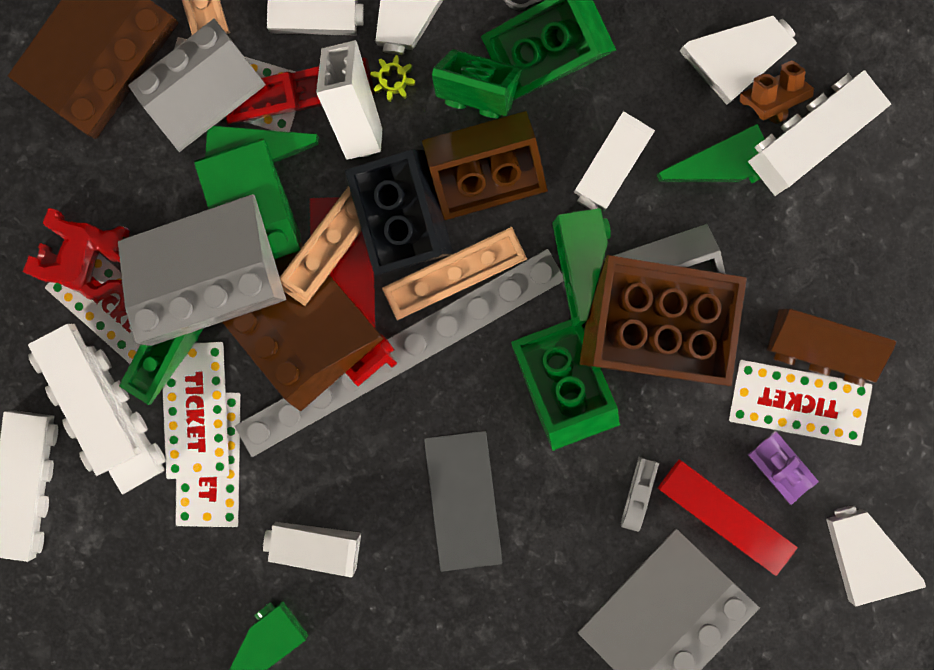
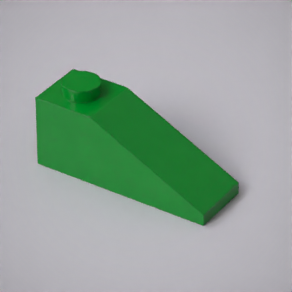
M758 124L659 172L656 176L659 182H740L749 178L752 184L761 180V178L748 161L758 154L754 147L765 138Z
M213 126L207 130L205 157L264 138L272 161L276 163L318 146L320 138L317 134Z
M601 208L560 214L552 223L573 328L580 327L587 321L608 245L607 240L611 237L609 221L607 218L602 217Z
M203 329L152 346L140 345L119 387L147 405L152 404L196 343Z
M283 601L277 606L269 602L254 614L257 621L250 627L229 670H267L306 641L308 637L307 632Z

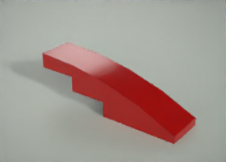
M362 58L373 95L375 92L373 90L368 59ZM319 66L293 73L284 72L261 78L266 85L226 116L227 124L322 106L316 93Z
M678 459L657 487L775 576L779 574L798 548L680 459Z

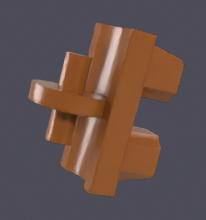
M789 61L781 65L780 75L776 77L770 74H761L753 79V87L740 94V103L752 107L763 121L769 119L771 122L779 124L787 119L789 108L813 97L814 87L804 81L805 69L795 61Z

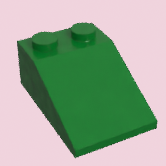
M544 0L481 36L491 60L522 68L514 100L582 69L616 51L593 0Z
M452 49L433 68L432 79L436 97L445 99L444 103L454 108L465 109L467 105L480 109L479 113L486 117L500 118L501 115L507 116L512 108L522 68Z
M264 138L194 161L208 209L253 194L259 207L274 259L300 251L301 234Z
M572 319L511 342L552 451L620 425L618 407L601 368L580 365L584 329L582 325L573 328Z

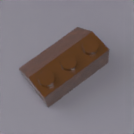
M527 111L422 140L444 220L548 191L536 137Z
M789 308L778 310L766 350L775 353L773 360L795 366L797 359L810 363L809 371L829 376L831 370L844 374L843 381L864 387L865 381L877 382L897 341Z

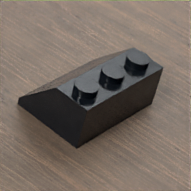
M411 149L345 170L374 276L453 255L424 150Z

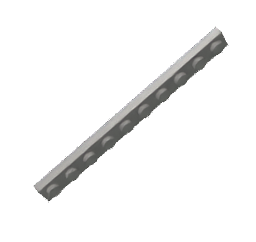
M546 249L387 339L395 349L390 353L397 362L394 367L391 368L385 363L360 386L354 384L349 376L344 373L301 412L283 398L234 427L251 457H254L564 281L563 275L550 251Z

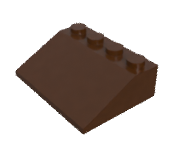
M61 0L10 71L8 77L82 132L97 139L130 93L131 89L128 85L145 72L179 22L151 0Z
M299 251L274 259L279 277ZM328 275L306 306L284 292L285 301L222 322L281 396L300 412L384 339L330 275Z
M607 255L584 330L580 365L732 386L747 277Z

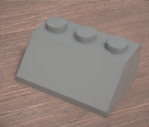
M212 19L128 86L175 148L181 152L266 84L218 22Z
M708 224L613 255L725 274L721 251Z

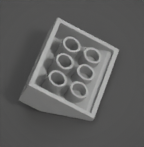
M253 194L118 241L125 309L135 344L152 346L286 300L259 207Z
M675 528L581 627L578 634L614 670H702L760 607Z

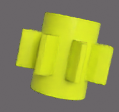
M397 55L393 58V63L386 64L383 59H379L382 68L379 72L374 71L370 73L372 78L378 79L380 82L373 89L374 92L386 91L388 102H391L393 99V94L398 93L406 99L407 95L404 90L406 85L413 86L416 83L412 78L406 77V74L412 70V65L400 66ZM392 70H396L399 78L403 80L402 82H395L394 87H389L387 80L383 78L384 76H390Z

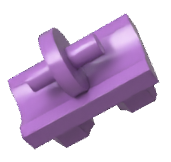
M776 431L747 454L790 505L819 482Z

